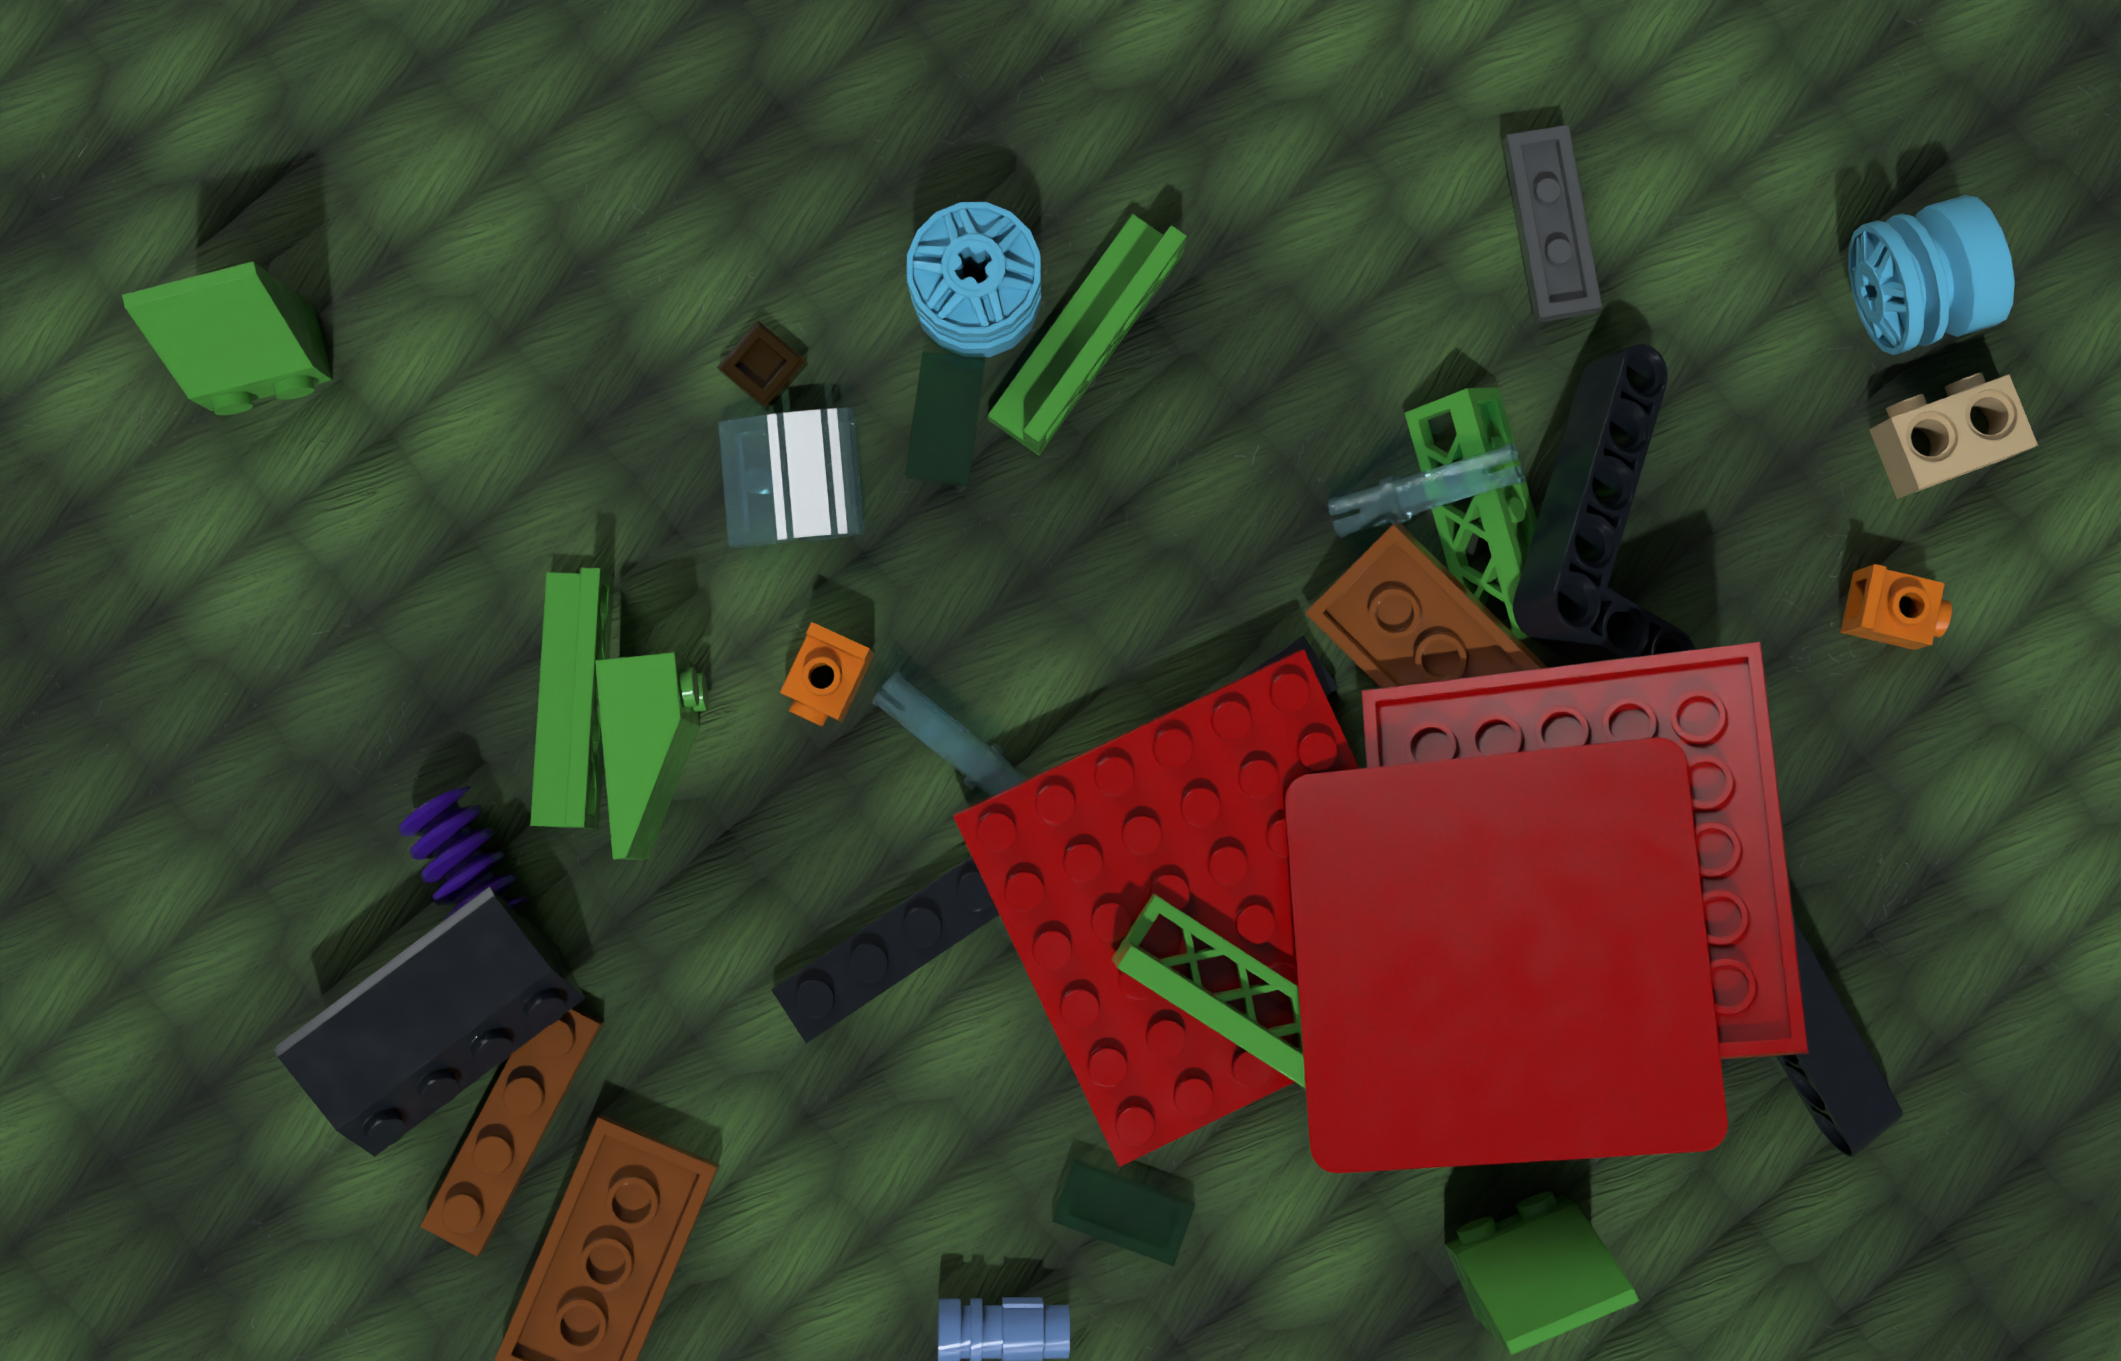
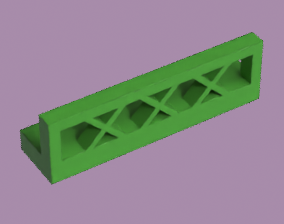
M1132 214L988 414V420L1040 456L1183 256L1187 236L1172 225L1163 235Z
M1499 387L1467 388L1405 412L1449 571L1484 606L1490 594L1505 602L1512 629L1509 630L1520 641L1530 638L1520 630L1514 619L1513 601L1537 524V518ZM1451 412L1457 435L1449 453L1435 446L1428 420ZM1456 472L1470 480L1474 493L1466 514L1452 506L1448 493ZM1473 533L1488 542L1492 556L1484 574L1469 566L1465 553Z
M581 567V573L546 572L530 826L599 829L604 755L595 660L610 659L614 577L600 568Z
M1153 893L1111 960L1115 966L1306 1089L1298 986ZM1159 913L1181 927L1186 953L1159 959L1139 946ZM1191 934L1210 945L1211 948L1195 951ZM1225 955L1236 964L1240 988L1213 994L1202 987L1197 961ZM1188 963L1192 980L1171 966ZM1246 969L1266 982L1249 986ZM1280 990L1289 996L1295 1023L1266 1028L1256 1020L1252 996ZM1243 998L1246 1014L1227 1003V1001ZM1297 1033L1300 1049L1281 1036Z

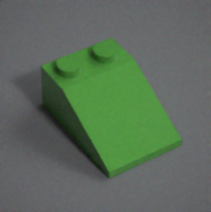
M254 261L122 295L125 309L188 399L210 411H214L216 415H233L248 411L253 408V400L276 395L277 399L282 400L301 398L312 394L315 391L314 385L333 380L316 309Z
M675 652L595 660L613 859H649L699 731V711L708 710V688L704 672L696 673L694 663Z
M1543 1192L1521 1201L1516 1205L1518 1214L1495 1223L1491 1216L1469 1222L1457 1229L1458 1239L1445 1244L1475 1318L1511 1355L1639 1302L1634 1287L1578 1205L1563 1195L1555 1198L1553 1192Z

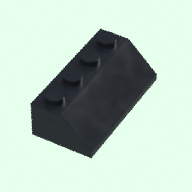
M488 887L274 1047L277 1057L334 1129L375 1157L388 1146L400 1140L404 1134L440 1107L452 1101L460 1092L493 1067L504 1062L513 1052L549 1025L557 1022L565 1013L583 1001L585 996L559 947L497 892Z

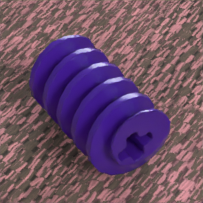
M471 786L456 788L422 804L403 820L398 829L404 837L422 836L410 849L413 859L434 858L422 871L421 877L427 883L445 881L433 895V901L435 905L439 906L453 904L457 906L444 920L488 887H491L515 909L528 901L526 896L506 899L503 894L517 880L515 874L494 876L492 869L505 857L504 852L483 853L480 848L494 834L492 828L471 830L469 826L483 811L481 805L460 807L458 803L472 788Z

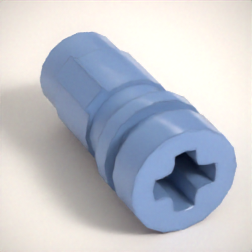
M1002 1297L1001 1305H982V1298H970V1305H961V1298L938 1299V1361H960V1359H969V1361H982V1359H1001V1361L1069 1359V1305H1044L1043 1297Z

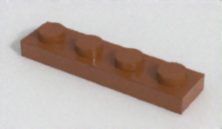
M573 1007L557 1022L549 1025L510 1055L420 1226L421 1228L477 1257L484 1252L604 1024L603 1021Z

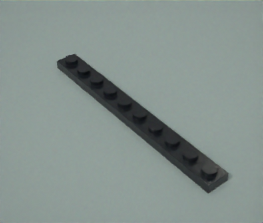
M1301 636L1243 675L1250 674L1298 650H1305L1325 695L1328 696L1339 688L1304 636ZM972 856L771 989L806 1044L999 915Z

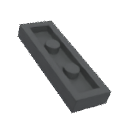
M1569 125L1507 134L1502 143L1535 323L1596 314L1602 308Z

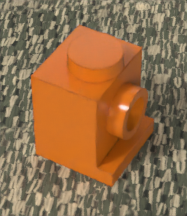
M1877 564L1853 572L1840 633L1916 650L1931 646L1934 637L1940 638L1947 631L1952 616V603L1949 600L1942 599L1945 583L1887 570V567ZM1902 596L1912 599L1908 617L1904 616L1899 609V601Z
M811 622L806 632L807 636L780 693L793 700L788 711L821 727L824 726L828 716L843 723L875 654L870 648ZM822 665L829 666L834 671L832 684L824 689L814 687L811 682V675L814 669Z

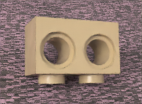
M1982 372L1945 386L1948 397L1927 404L1924 394H1920L1886 408L1889 419L1869 430L1897 499L2008 459L2038 446L2010 374L1986 383ZM1972 407L1979 409L1987 417L1989 424L1987 435L1979 432L1973 426L1970 418ZM1913 428L1922 431L1928 437L1931 445L1929 456L1920 454L1913 447L1911 441Z

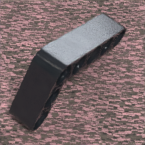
M1647 344L1633 345L1596 358L1588 363L1584 369L1514 596L1513 614L1520 630L1528 637L1577 664L1695 650L1692 640L1681 629L1607 588L1667 386L1668 372L1666 363L1661 354L1654 347Z
M1794 920L1809 1054L1781 1055L1776 1057L1821 1132L1838 1150L1852 1158L1902 1118L1903 1112Z

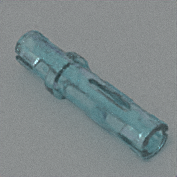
M1511 442L1505 444L1504 447L1400 479L1397 475L1380 479V485L1342 497L1330 498L1328 502L1330 516L1359 508L1361 510L1359 514L1333 521L1334 529L1338 536L1342 538L1350 533L1389 522L1394 524L1397 520L1400 523L1410 521V516L1444 504L1509 485L1524 483L1522 465L1494 473L1490 472L1493 467L1519 460L1518 451Z
M896 671L883 685L882 688L884 690L882 692L879 691L872 700V704L876 707L879 706L966 776L963 783L970 789L974 790L978 786L991 797L1029 779L1002 757L1004 750L996 743L990 747L903 678L900 672Z

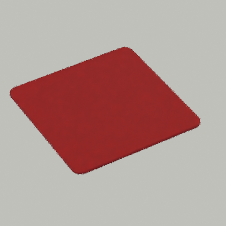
M1654 737L1324 772L1300 776L1290 784L1285 795V811L1310 1150L1318 1166L1331 1173H1356L1690 1153L1712 1150L1724 1140L1728 1130V1117L1689 774L1685 753L1676 742L1668 738Z

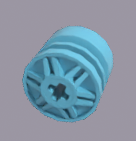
M1963 195L1926 206L1916 214V217L1901 213L1892 216L1886 222L1877 220L1863 224L1853 232L1848 254V271L1852 295L1860 319L1870 338L1882 351L1896 355L1909 351L1918 344L1921 346L1933 344L1942 339L1944 333L1958 337L1996 326L2007 319L2014 299L2015 280L2012 258L2001 226L1991 209L1978 197Z
M959 202L935 212L917 230L907 253V284L913 308L923 331L942 349L962 357H992L1014 348L1032 330L1041 309V254L1030 229L1012 212L988 202ZM971 263L976 270L985 268L986 280L978 284L971 276L964 279L963 267Z

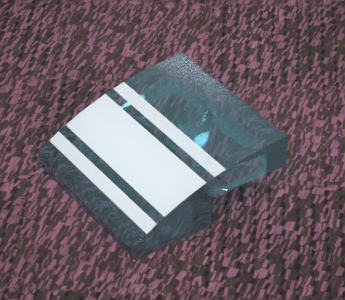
M853 409L806 410L718 422L729 547L744 549L795 540L809 543L864 534Z

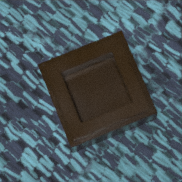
M757 320L717 368L726 378L763 409L768 411L808 364L803 357Z

